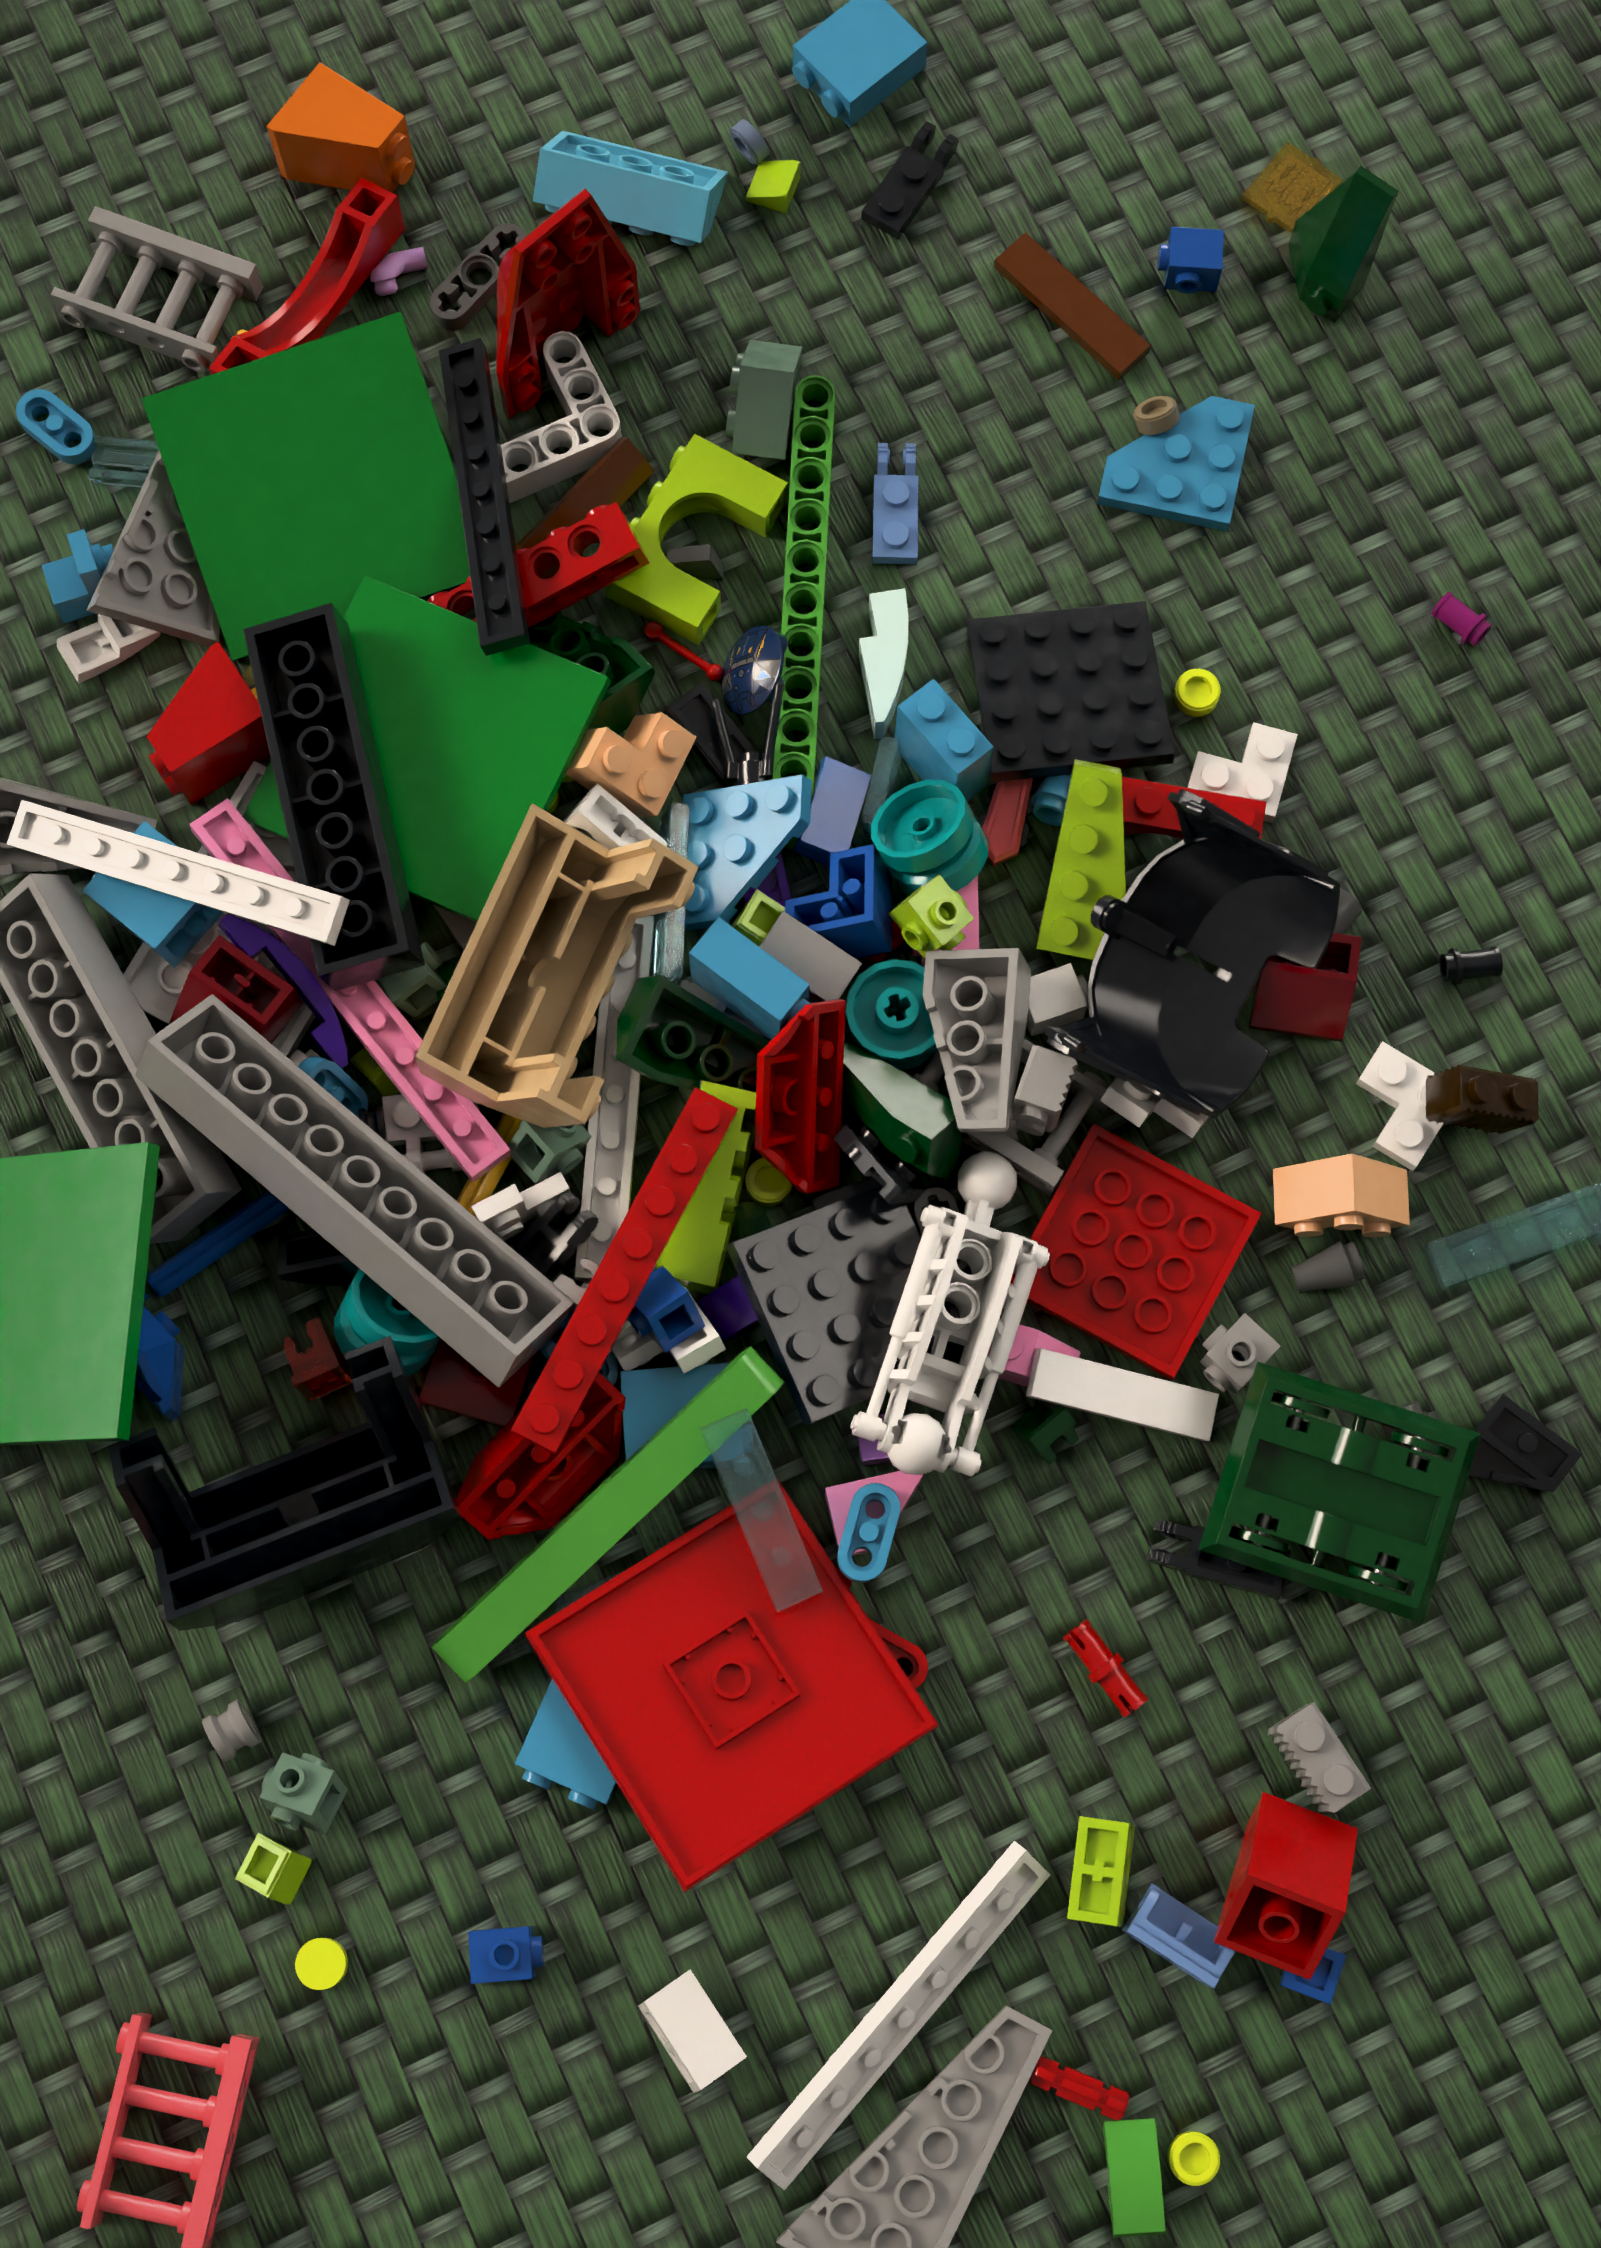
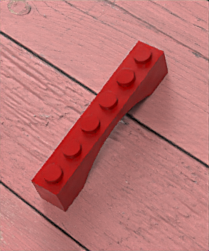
M360 178L336 208L319 253L293 294L263 323L247 332L234 335L210 365V374L212 375L319 339L365 282L371 271L379 264L405 231L398 195Z

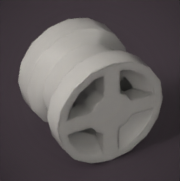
M238 1699L228 1704L227 1711L219 1716L210 1714L202 1719L204 1730L212 1746L225 1763L235 1758L237 1750L244 1746L254 1747L261 1743L259 1732L252 1718Z

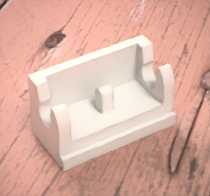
M688 1970L638 2005L693 2093L702 2090L747 2057L691 1970Z

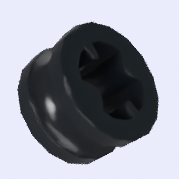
M376 1106L373 1112H367L365 1108H358L359 1119L387 1142L383 1107Z

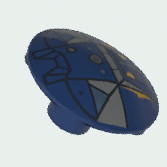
M757 626L745 632L732 647L724 665L721 689L726 706L734 713L741 715L749 714L759 709L766 702L772 703L775 684L779 681L784 684L781 674L784 653L787 649V639L783 634L767 626Z

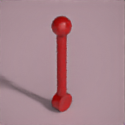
M650 622L646 625L645 635L649 641L662 642L705 671L710 681L716 682L722 679L724 671L720 665L709 664L663 633L660 623Z

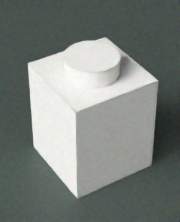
M1071 963L1031 977L1027 1027L1031 1036L1043 1033L1047 1026L1060 1027L1084 1018L1088 1006V985L1083 975L1076 976Z

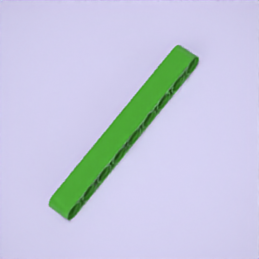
M751 1346L742 1351L433 1643L431 1648L465 1683L471 1680L779 1390L784 1381Z

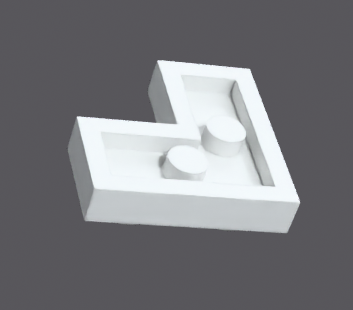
M1253 722L1242 763L1198 751L1187 788L1267 801L1264 821L1273 823L1298 734Z
M1382 1041L1356 1082V1085L1396 1108L1372 1147L1414 1171L1443 1125V1122L1437 1124L1436 1121L1429 1122L1426 1118V1079L1428 1075L1433 1076L1434 1072Z
M1117 1077L1100 1099L1101 1102L1139 1128L1151 1113L1155 1112L1191 1138L1195 1136L1209 1117L1202 1113L1196 1115L1155 1095L1132 1078L1129 1081H1125Z
M559 1172L520 1193L516 1185L513 1184L471 1207L476 1218L500 1239L505 1241L523 1231V1223L538 1215L542 1217L559 1196H562L563 1193H570V1188L562 1173Z
M692 1296L691 1298L705 1327L669 1350L684 1374L697 1366L707 1363L712 1357L726 1350L720 1336ZM629 1320L625 1323L611 1350L624 1371H630L639 1365L646 1364L654 1356L663 1352L649 1334L641 1338Z

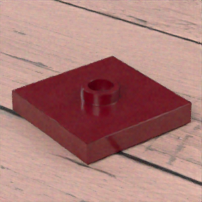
M441 1339L433 1354L419 1400L423 1405L503 1428L518 1412L536 1353L498 1388Z

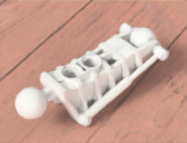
M983 1151L971 1155L963 1162L958 1172V1191L966 1202L964 1214L933 1205L924 1208L920 1221H922V1226L925 1229L889 1332L892 1338L867 1412L860 1411L857 1415L855 1414L851 1422L850 1428L853 1435L872 1442L876 1439L879 1440L877 1449L887 1453L892 1465L905 1474L922 1475L933 1470L943 1473L948 1465H950L951 1470L971 1477L979 1471L982 1460L980 1459V1454L974 1452V1448L998 1376L1004 1372L1037 1269L1046 1266L1049 1260L1050 1253L1048 1248L1038 1245L1036 1241L1015 1233L1001 1232L990 1228L994 1210L1002 1208L1010 1202L1017 1188V1173L1010 1160L998 1152ZM957 1259H962L968 1263L972 1271L971 1275L960 1270L956 1262ZM1015 1274L1013 1283L1011 1284L1010 1282L1012 1275ZM945 1302H950L957 1307L960 1319L954 1318L946 1311ZM933 1335L935 1339L931 1354L926 1352ZM948 1341L964 1345L959 1364L943 1359ZM992 1344V1347H991V1350H990V1353H989V1356H988L987 1354H988L990 1345ZM898 1358L900 1360L898 1369H894ZM985 1378L978 1398L974 1393L979 1379ZM888 1389V1392L891 1394L882 1422L878 1415ZM907 1399L944 1412L942 1426L928 1414L911 1413L903 1415ZM973 1414L963 1446L955 1448L963 1415Z

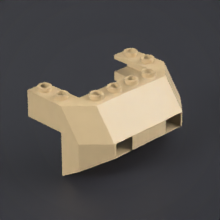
M532 803L416 1053L415 1059L420 1073L470 1101L525 1120L542 1128L586 1124V1121L593 1117L600 1105L601 1096L599 1092L604 1079L598 1076L570 1079L578 1063V1059L575 1056L582 1041L591 1034L595 1027V1011L600 1000L609 993L614 984L615 976L612 973L619 958L631 946L633 941L631 930L636 919L683 907L694 892L695 884L692 881L699 866L653 838L609 850Z

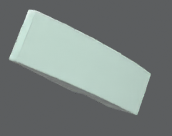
M905 588L869 594L868 614L873 636L859 638L858 657L874 739L884 737L895 713L902 690L908 649L909 619Z

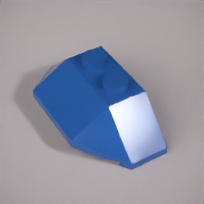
M146 1292L144 1294V1302L149 1298ZM143 1304L135 1384L159 1411L173 1422L180 1416L184 1347L175 1338L181 1330L162 1310L154 1316Z

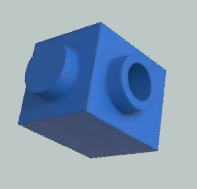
M1171 227L1167 244H1160L1158 251L1157 270L1165 271L1164 289H1176L1182 293H1195L1198 291L1216 292L1223 268L1224 230Z
M664 1266L652 1273L628 1318L632 1327L641 1338L649 1334L665 1353L705 1327L689 1292Z
M533 1926L468 1931L471 1984L536 1978V1967H544L543 1937L534 1936Z

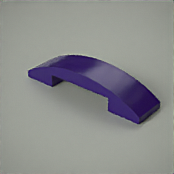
M229 914L223 917L218 926L232 944L253 959L261 952H264L284 979L295 988L300 999L321 1023L319 1027L307 1036L325 1059L335 1062L341 1069L348 1065L347 1048L338 1017L329 998L311 971L290 949L263 929Z

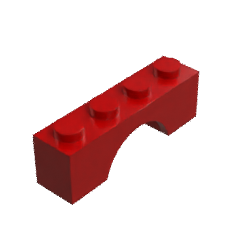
M1122 777L1124 836L1136 833H1153L1183 839L1177 810L1167 799L1170 792L1178 794L1180 789L1204 798L1260 833L1258 838L1261 839L1267 801Z

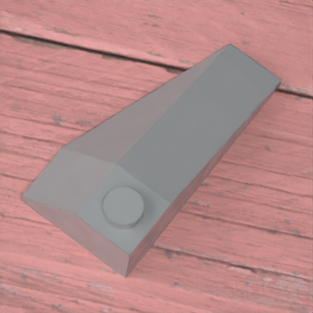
M0 777V875L81 869L80 867L7 844L21 800L130 833H134L144 821L155 829L157 819Z
M1019 948L926 951L923 999L929 1012L934 1031V1040L940 1053L946 1085L960 1132L1008 1131L1028 1018L1031 969Z

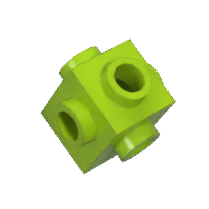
M940 874L920 886L888 913L902 930V936L906 943L913 949L918 950L923 958L926 956V951H935L937 949L952 950L966 938L961 930L975 919L967 910V905L962 896L952 890Z

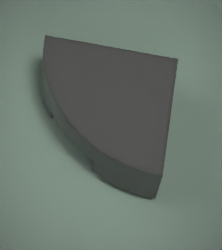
M711 545L667 549V559L681 571L697 578L723 579L724 564Z

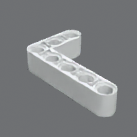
M560 331L553 333L546 339L543 346L548 380L567 417L501 445L509 503L590 469L622 437L618 413L579 338L570 332ZM562 357L573 359L568 363L556 362V360ZM581 393H588L592 395L588 399L578 400L574 398L576 395ZM600 429L610 431L609 434L602 437L592 435L593 432ZM561 446L570 449L564 454L552 453V450ZM518 464L529 466L528 469L521 472L511 470L512 467Z

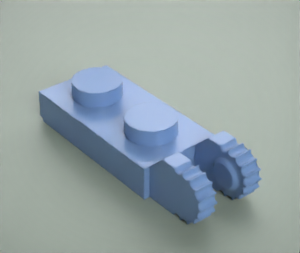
M878 443L877 475H874L872 564H917L919 476L915 475L916 444L906 443L903 450L905 475H887L888 464L890 463V449L888 448V443Z

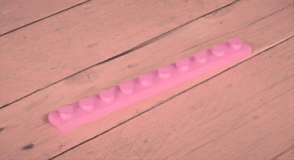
M228 798L189 824L193 834L213 858L295 882ZM268 926L277 939L290 949L311 971L337 1014L472 1182H475L511 1155V1149L472 1101L420 1073L415 1056L422 1043V1039L375 980L338 991L333 990L317 975L310 938Z

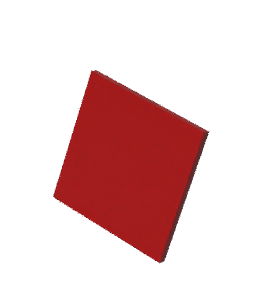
M777 1477L525 1632V1636L684 1893L939 1726Z

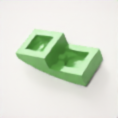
M1155 2118L1104 2121L1103 2134L1109 2178L1107 2187L1113 2238L1164 2235V2203Z

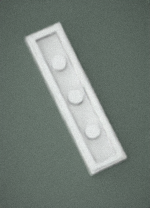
M1039 1348L1035 1349L1026 1397L1200 1441H1210L1219 1394Z

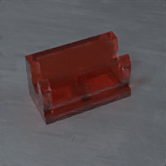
M319 1317L306 1322L308 1337L313 1341V1348L306 1349L305 1354L303 1352L299 1354L296 1352L295 1344L289 1337H286L284 1340V1352L294 1373V1376L290 1377L294 1387L309 1402L352 1382V1377L333 1334Z

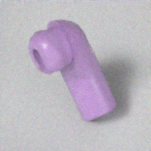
M423 247L390 253L371 271L370 282H374V290L378 296L396 293L398 286L395 277L400 274L428 269Z

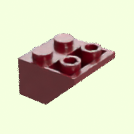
M1333 933L1319 965L1312 969L1279 956L1270 958L1253 989L1249 1028L1342 1042L1357 982L1361 937Z
M218 935L189 971L169 1023L171 1024L213 994L272 1044L303 1005V1002L293 986Z

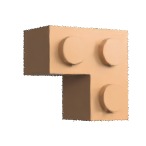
M662 712L635 716L623 738L608 727L588 729L566 775L589 791L598 783L638 818L658 816L692 748L696 736Z
M1347 1154L1273 1169L1275 1225L1294 1229L1295 1236L1323 1235V1228L1334 1227L1338 1230L1360 1229L1364 1237H1385L1391 1235V1228L1410 1225L1407 1169L1356 1154Z

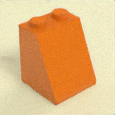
M320 62L266 126L280 174L288 180L351 190L359 179L363 178L393 193L399 184L404 185L410 179L415 168L405 116Z

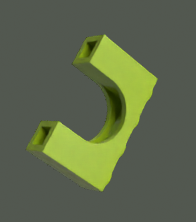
M694 434L686 447L681 445L674 453L669 466L671 471L665 481H658L653 486L647 499L648 508L642 517H635L630 523L649 564L606 586L605 594L606 597L653 622L660 623L662 627L699 646L721 611L720 591L671 564L661 549L662 541L667 531L673 524L688 515L708 512L727 517L766 538L788 503V482Z

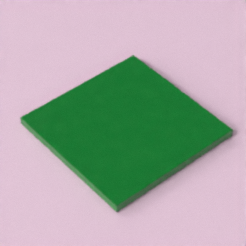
M401 311L141 398L232 661L236 662L249 657L243 629L332 603L342 617H344L364 576H368L420 599L457 588L466 583V579L470 576L456 471Z
M364 576L343 618L348 623L408 891L409 894L477 923L531 804L533 803L546 812L548 811L611 681L606 675L531 644L486 656L480 647L476 621ZM270 761L242 817L248 824L289 841L272 761Z
M143 1142L0 1158V1446L129 1441L160 1152L159 1145Z

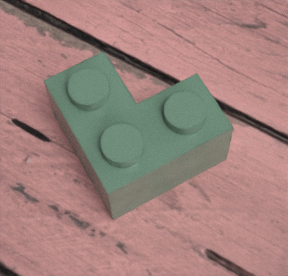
M750 340L745 354L738 353L736 366L732 368L730 380V394H737L736 411H728L726 437L733 438L732 453L785 460L790 445L796 387L799 384L802 346Z

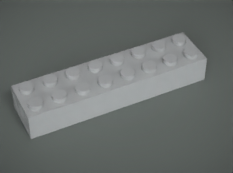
M30 873L0 900V983L89 1147L97 1148L150 1142L160 1146L150 1244L180 1240L240 1192L242 1188L221 1150L135 1076L147 1040L156 1035L69 876Z

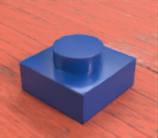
M1327 1948L1310 1980L1284 1970L1279 1985L1326 2004H1331L1346 1955Z

